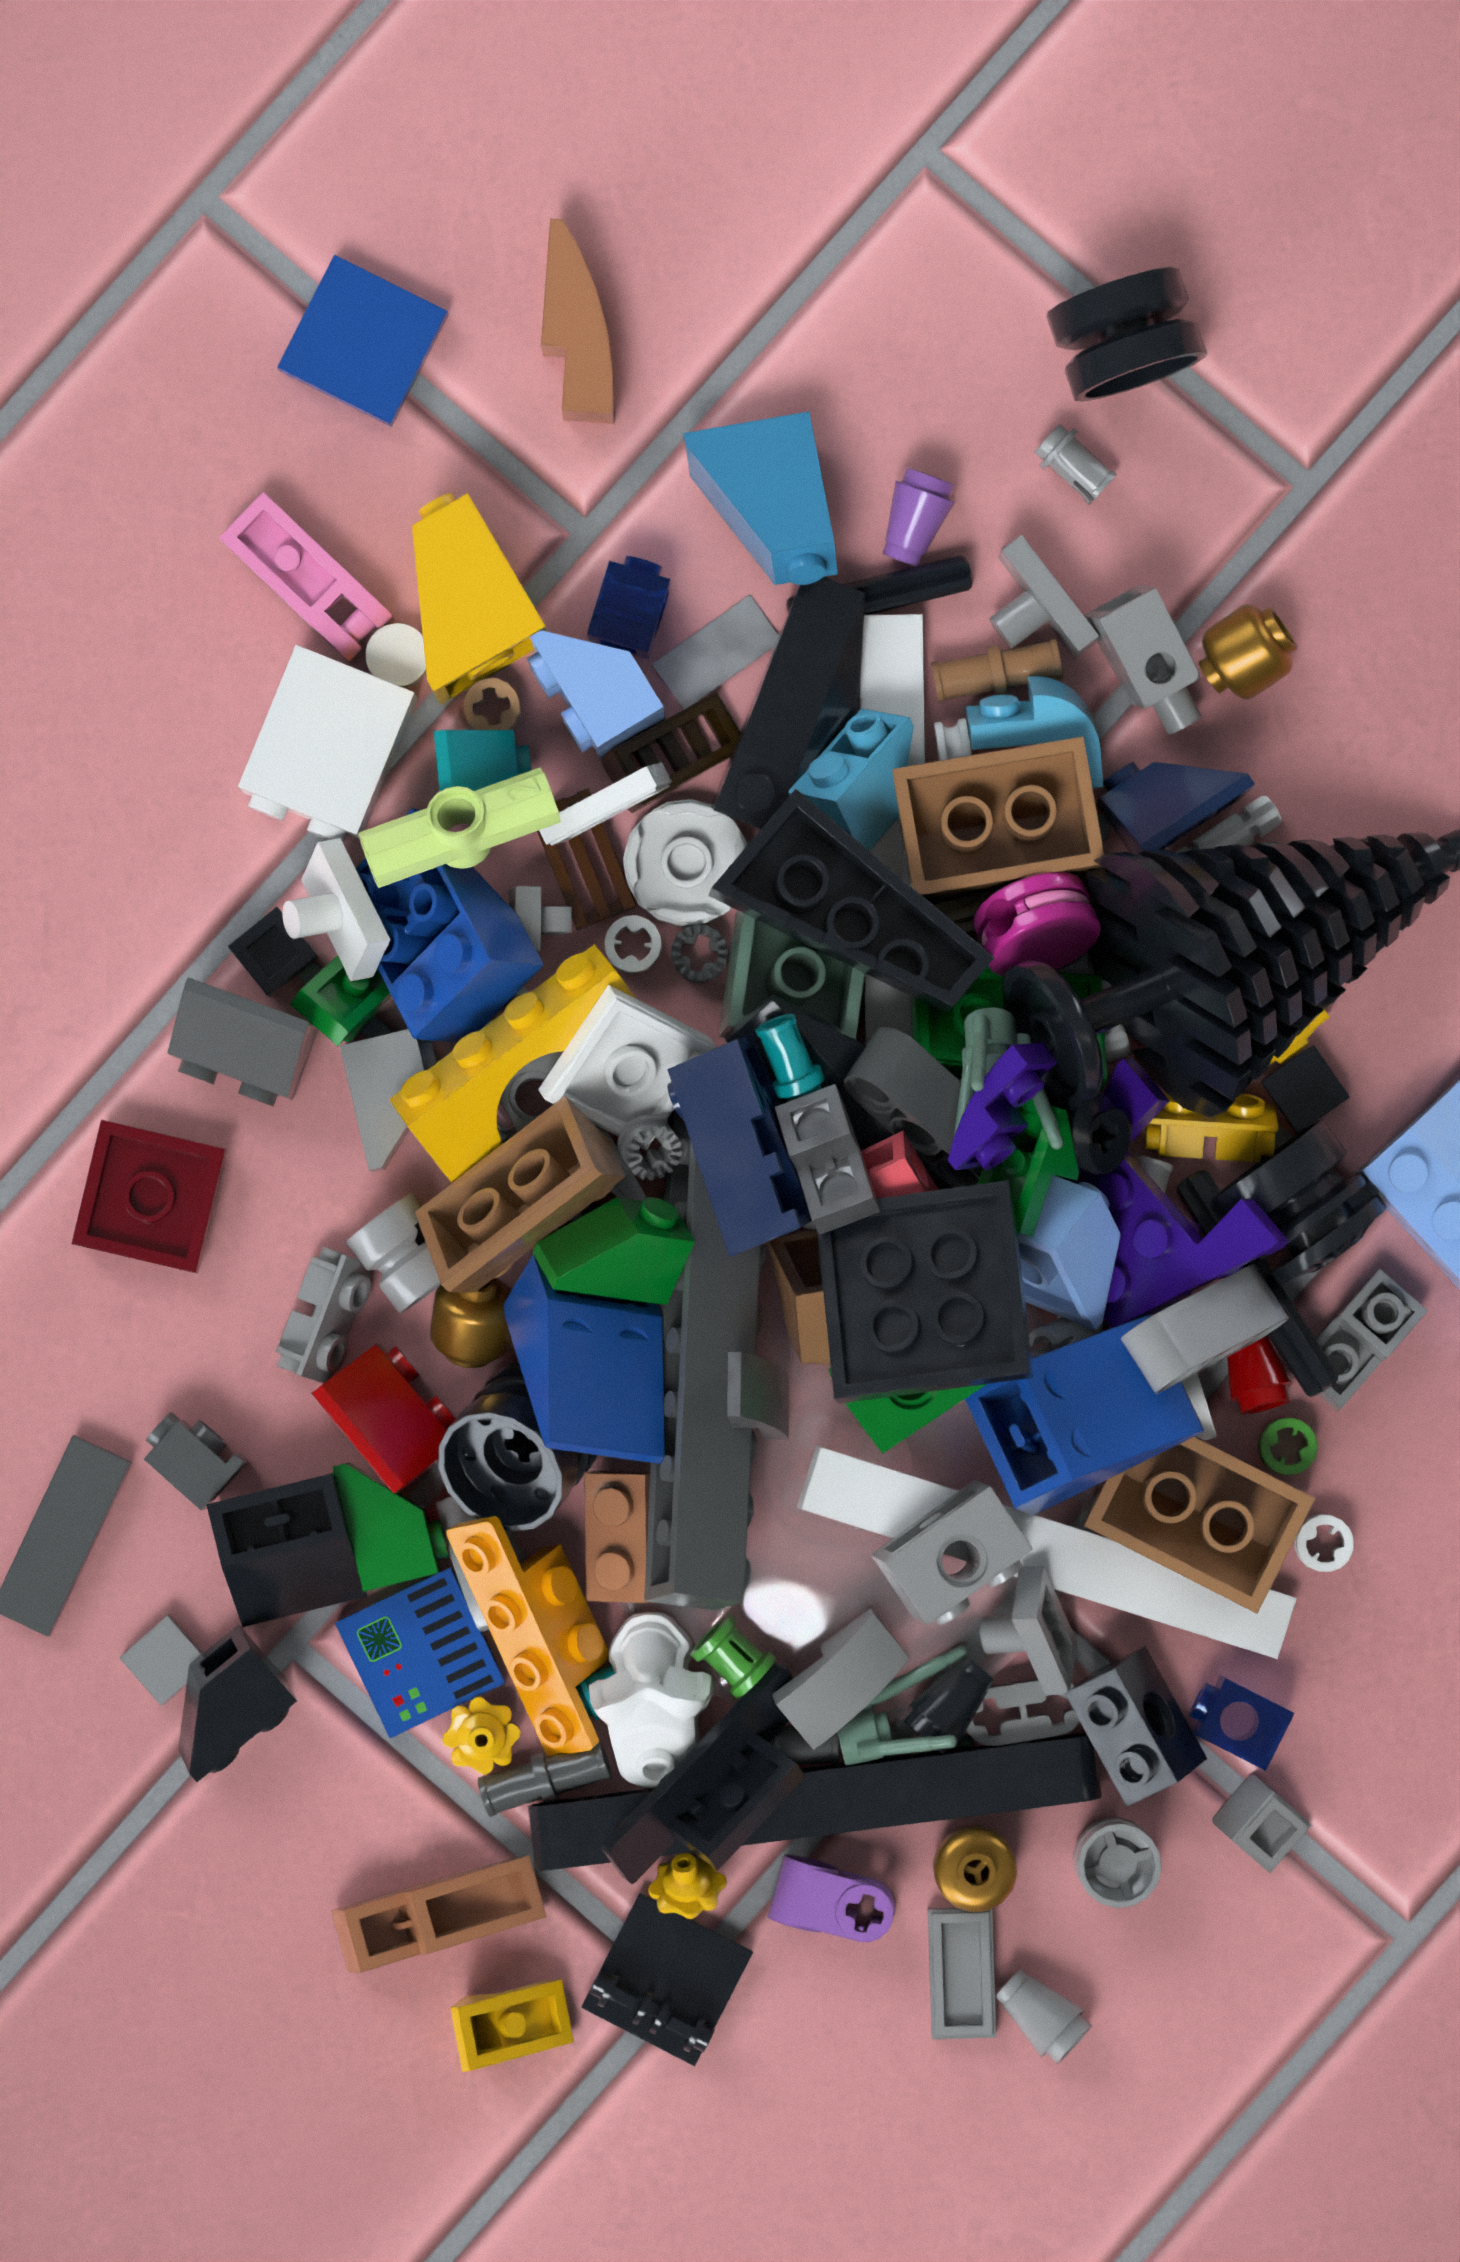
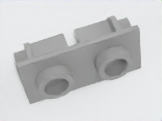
M323 1246L318 1258L311 1257L297 1298L316 1305L312 1317L294 1310L291 1311L280 1343L275 1351L281 1354L277 1364L278 1367L321 1383H325L333 1376L334 1372L342 1366L348 1351L347 1337L356 1313L364 1307L371 1290L370 1277L373 1270H366L360 1260Z

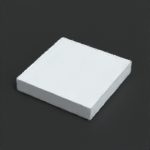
M608 985L538 1090L544 1100L552 1104L566 1096L593 1124L619 1136L624 1126L639 1116L656 1115L666 1121L674 1110L667 1089L668 1083L671 1082L667 1069L716 1048V1045L708 1035ZM653 1136V1139L649 1143L642 1144L641 1142H639L638 1145L641 1148L647 1150L649 1145L654 1140L655 1136Z

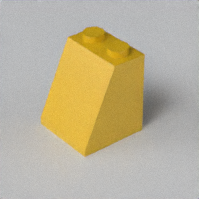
M451 492L434 499L418 511L422 520L412 525L427 681L440 706L467 691L476 682L493 676L534 652L530 637L540 630L547 632L545 624L468 493L456 500Z

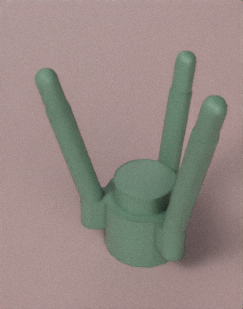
M995 1007L975 1010L964 1020L966 1047L962 1050L963 1071L954 1133H956L959 1122L974 1091H981L983 1089L985 1076L997 1060L1011 1045L1031 1043L1030 1035L1016 1033V1019L1012 1013L1005 1009ZM1043 1087L1032 1099L1051 1147L1060 1149L1063 1146V1139Z
M959 1645L892 1680L860 1713L837 1732L846 1767L882 1759L884 1756L937 1752L938 1750L936 1749L969 1748L973 1745V1738L969 1735H964L958 1746L956 1745L957 1739L953 1735L893 1740L886 1711L874 1714L872 1710L876 1705L964 1658L968 1653L966 1646Z

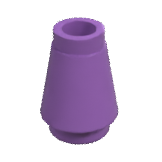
M907 467L902 482L895 481L885 540L886 545L882 554L914 566H919L922 555L926 553L955 503L950 500L955 485Z

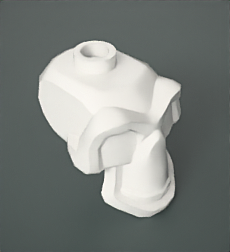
M643 1612L633 1614L626 1619L612 1640L608 1651L609 1662L615 1674L589 1685L591 1705L597 1716L608 1725L610 1741L620 1775L629 1783L642 1788H656L660 1780L667 1773L671 1772L700 1742L699 1714L707 1708L714 1692L712 1675L702 1671H688V1665L692 1659L690 1654L694 1644L680 1625L671 1616L663 1612Z

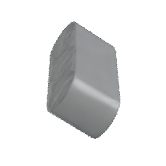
M1252 1264L1151 1316L1123 1335L1121 1341L1154 1393L1158 1394L1260 1340L1284 1324L1289 1317L1257 1266Z

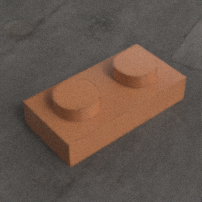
M601 1470L587 1472L584 1474L587 1601L648 1603L644 1601L650 1472Z

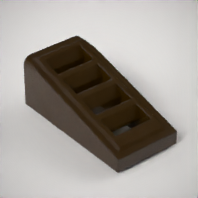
M715 692L611 749L601 758V762L614 784L638 771L631 759L633 755H635L641 768L658 764L659 761L650 745L656 742L659 744L675 772L669 776L672 782L669 783L670 787L628 809L631 813H634L728 760L734 750L740 731L719 694ZM701 716L704 717L721 746L713 752L694 721ZM678 729L681 730L698 759L691 764L673 734Z

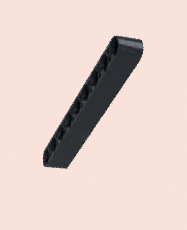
M1078 1733L999 1746L982 1745L951 1749L943 1754L937 1751L888 1757L847 1767L845 1763L803 1768L801 1770L806 1778L741 1846L1102 1798L1096 1750L1086 1733ZM655 1788L561 1799L549 1804L541 1802L529 1805L528 1813L535 1869L537 1871L611 1863L601 1849L603 1842L613 1833L616 1826L627 1818ZM676 1840L661 1856L690 1853L693 1851Z

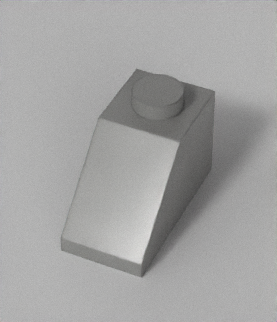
M409 1029L339 1045L368 1169L371 1172L386 1169L410 1130L389 1099L401 1090L403 1084L411 1076L420 1071L428 1070L438 1062L433 1041L413 1039Z

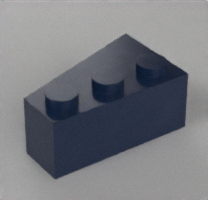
M752 1033L667 1069L671 1082L667 1085L668 1094L675 1111L684 1119L694 1155L700 1167L729 1258L810 1223L812 1219L798 1172L789 1157L775 1107L782 1105V1102L775 1094L772 1086L773 1081Z

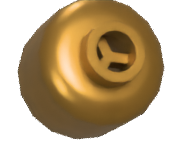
M1245 604L1204 632L1202 644L1207 656L1198 663L1203 674L1218 693L1229 688L1236 696L1249 700L1290 673L1293 665L1291 653L1297 649V645L1286 625L1271 607L1261 611L1254 605Z
M493 1278L475 1293L448 1292L440 1284L434 1296L430 1325V1339L435 1348L448 1361L463 1368L474 1369L484 1367L504 1356L512 1343L504 1316L503 1305L511 1289L497 1278Z
M979 1825L964 1826L949 1833L937 1847L933 1860L934 1879L942 1896L956 1908L969 1912L989 1911L1002 1904L1013 1891L1018 1875L1016 1857L1007 1840L995 1830ZM972 1860H981L975 1867L967 1865ZM987 1865L989 1870L988 1876L982 1881L980 1872ZM964 1872L974 1874L976 1883L969 1882L965 1878Z

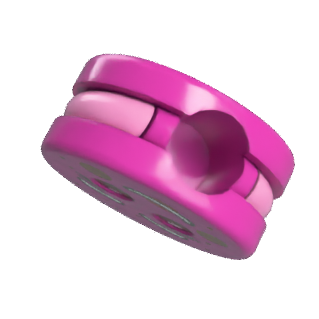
M1065 872L1042 873L1015 881L987 898L977 909L973 918V927L978 940L983 948L995 957L988 965L993 973L1004 978L1006 971L1015 965L1031 959L1049 964L1057 970L1086 953L1097 941L1101 931L1099 919L1094 908L1091 907L1090 897L1084 882L1078 876Z

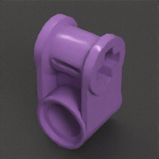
M784 1854L768 1918L775 1922L806 1931L825 1932L857 1942H871L880 1939L888 1932L895 1915V1900L891 1890L884 1883L874 1878L843 1871L833 1865L815 1859ZM863 1894L875 1897L874 1908L884 1912L883 1917L872 1916L869 1925L857 1923V1911L848 1908V1903L859 1904Z

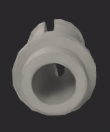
M1059 424L1034 453L1043 460L1039 465L1043 470L1050 466L1089 505L1117 474L1113 470L1110 471L1074 437L1078 433L1077 430L1072 428L1068 432Z

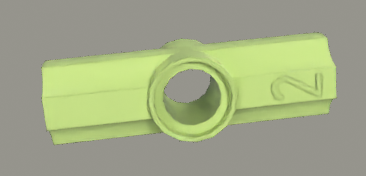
M539 767L476 791L459 786L446 788L432 798L428 808L359 832L358 835L374 881L378 888L444 864L460 869L473 867L487 857L491 847L561 823L545 773ZM457 824H471L470 827L463 831H448Z

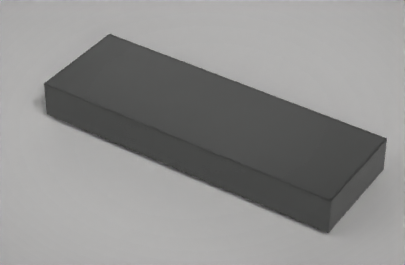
M72 1435L0 1588L1 1615L47 1637L51 1636L132 1465L131 1461L76 1435Z

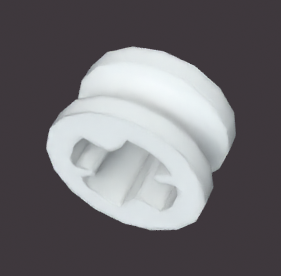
M966 718L957 719V724L954 727H945L942 722L934 723L939 761L972 755Z
M637 915L624 916L616 920L607 930L604 940L605 952L611 964L619 971L628 974L643 973L652 968L659 960L662 950L661 936L656 926L647 918ZM628 928L634 935L642 930L649 934L652 943L644 944L645 949L650 950L645 959L638 961L633 955L621 959L617 955L615 947L622 946V942L616 940L621 931Z
M1317 1514L1304 1520L1294 1540V1549L1298 1558L1305 1566L1318 1572H1332L1340 1569L1349 1561L1354 1550V1538L1350 1528L1341 1519L1329 1514ZM1320 1525H1330L1328 1533L1334 1535L1338 1531L1341 1538V1546L1331 1549L1332 1559L1328 1561H1317L1320 1554L1313 1552L1310 1555L1306 1547L1307 1540L1316 1537V1527Z

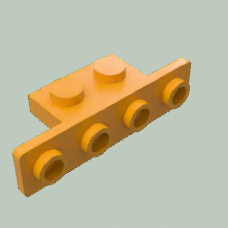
M492 1516L455 1524L447 1530L446 1535L545 1753L548 1756H553L560 1753L571 1754L591 1750L599 1743V1738L576 1686L609 1660V1650L561 1544L542 1547L520 1564L498 1517Z

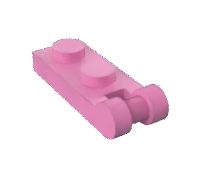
M264 492L219 537L237 557L348 662L362 649L358 643L374 627L380 629L393 617L376 598ZM344 596L356 610L339 626L327 613Z

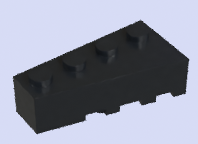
M797 789L791 793L711 887L708 895L944 1013H947L995 958Z

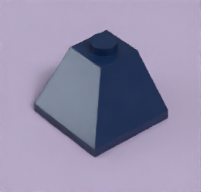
M1133 761L1103 781V785L1108 792L1099 798L1097 805L1109 820V823L1129 853L1140 855L1138 853L1146 850L1166 849L1243 798L1255 783L1248 773L1153 762L1139 770Z

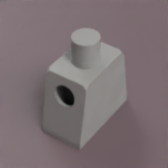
M1137 585L1084 615L1099 635L1097 643L1133 706L1144 709L1153 706L1168 735L1191 725L1202 717L1186 686L1201 678L1199 671L1155 587ZM1158 654L1162 662L1161 672L1157 677L1149 680L1145 672L1146 663L1151 656Z

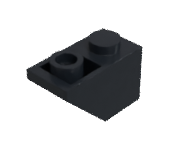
M237 1625L189 1664L178 1750L189 1774L196 1782H199L208 1773L219 1772L230 1765L237 1757L240 1747L259 1732H267L278 1726L287 1716L289 1708L297 1702L285 1676L240 1625Z

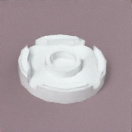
M693 799L666 802L645 815L629 835L623 856L627 886L638 905L660 922L679 927H689L695 924L707 925L728 913L732 908L708 895L711 887L745 849L747 842L736 823L727 815L714 811L711 804Z

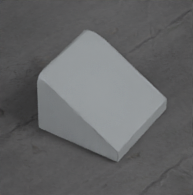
M1255 1775L1247 1777L1212 1819L1213 1824L1269 1873L1273 1871L1312 1826Z

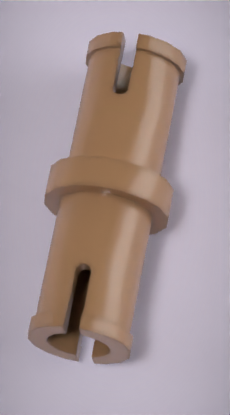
M1056 639L1001 651L999 645L986 647V654L939 663L937 661L931 662L938 703L945 702L944 700L994 691L995 695H1008L1007 688L1027 685V676H1042L1057 680L1064 679Z

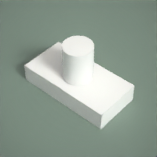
M341 838L318 842L301 879L309 897L289 900L283 905L282 917L286 932L293 939L327 933L350 981L373 977L390 938Z

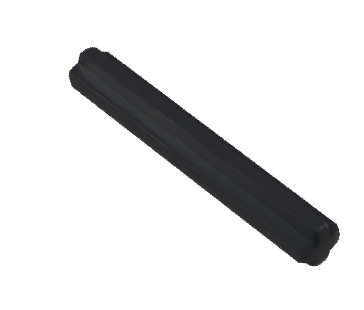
M1206 1170L1191 1174L1176 1187L1177 1194L1195 1222L1200 1225L1204 1236H1206L1225 1216L1222 1209L1213 1199L1220 1192L1219 1187ZM1255 1259L1243 1265V1268L1252 1264L1257 1266L1289 1317L1284 1324L1269 1333L1268 1336L1305 1394L1309 1397L1317 1396L1332 1387L1338 1381V1373L1281 1285L1277 1286L1268 1274L1271 1269L1265 1259Z

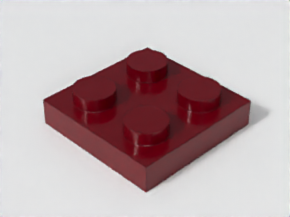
M101 1120L71 1244L198 1274L227 1149Z

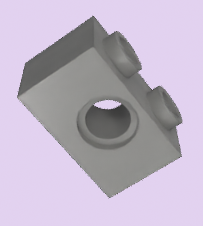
M974 1480L876 1550L871 1556L914 1619L926 1625H930L934 1621L938 1625H942L963 1613L970 1605L967 1597L983 1585L988 1583L990 1587H995L1014 1576L1023 1566L1019 1559L1032 1551L1033 1548L991 1486ZM956 1541H963L968 1549L967 1562L960 1571L947 1574L942 1565L943 1553L950 1544Z

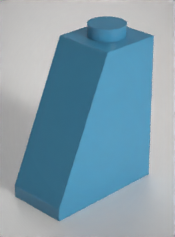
M809 411L683 433L691 479L774 585L785 583L806 585L817 582L825 576L838 574L834 537Z

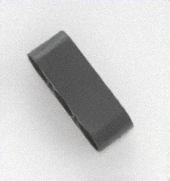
M880 1027L876 1030L845 1077L844 1087L846 1091L891 1134L895 1135L904 1130L921 1161L952 1188L977 1185L983 1167L955 1170L948 1161L955 1135L954 1129L961 1082L909 1035L894 1028Z

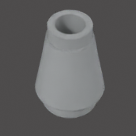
M1022 1969L996 1995V1998L1004 2005L1006 2011L1041 2058L1048 2054L1057 2064L1068 2055L1092 2027L1081 2016L1084 2012L1083 2008L1034 1977H1030Z

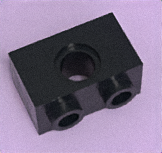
M1146 1646L1095 1670L1065 1692L1069 1703L1126 1806H1130L1178 1783L1208 1759Z

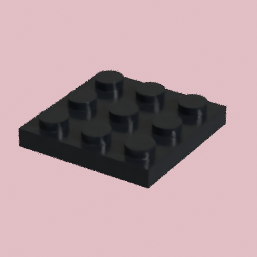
M1009 1180L877 1198L881 1212L821 1235L817 1231L834 1399L839 1404L1033 1378L1013 1188Z

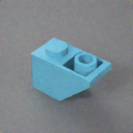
M861 708L846 723L844 729L822 754L810 764L807 771L788 791L789 795L797 789L870 851L899 818L892 769L908 766L914 728L910 718Z

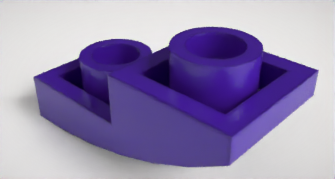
M1042 1042L1011 1045L987 1073L983 1089L975 1091L970 1099L952 1142L948 1161L955 1170L983 1167L984 1170H990L1001 1164L1014 1152L1016 1145L1013 1143V1140L1029 1125L1016 1107L1027 1103L1042 1090L1044 1082L1041 1078L1057 1063Z

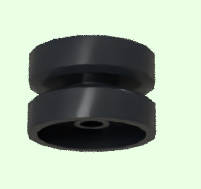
M1179 268L1153 269L1117 279L1080 293L1047 312L1046 317L1056 347L1068 350L1085 349L1074 356L1065 368V374L1074 401L1084 402L1124 393L1174 375L1195 365L1206 357L1207 350L1198 323L1183 319L1169 320L1180 313L1189 300Z

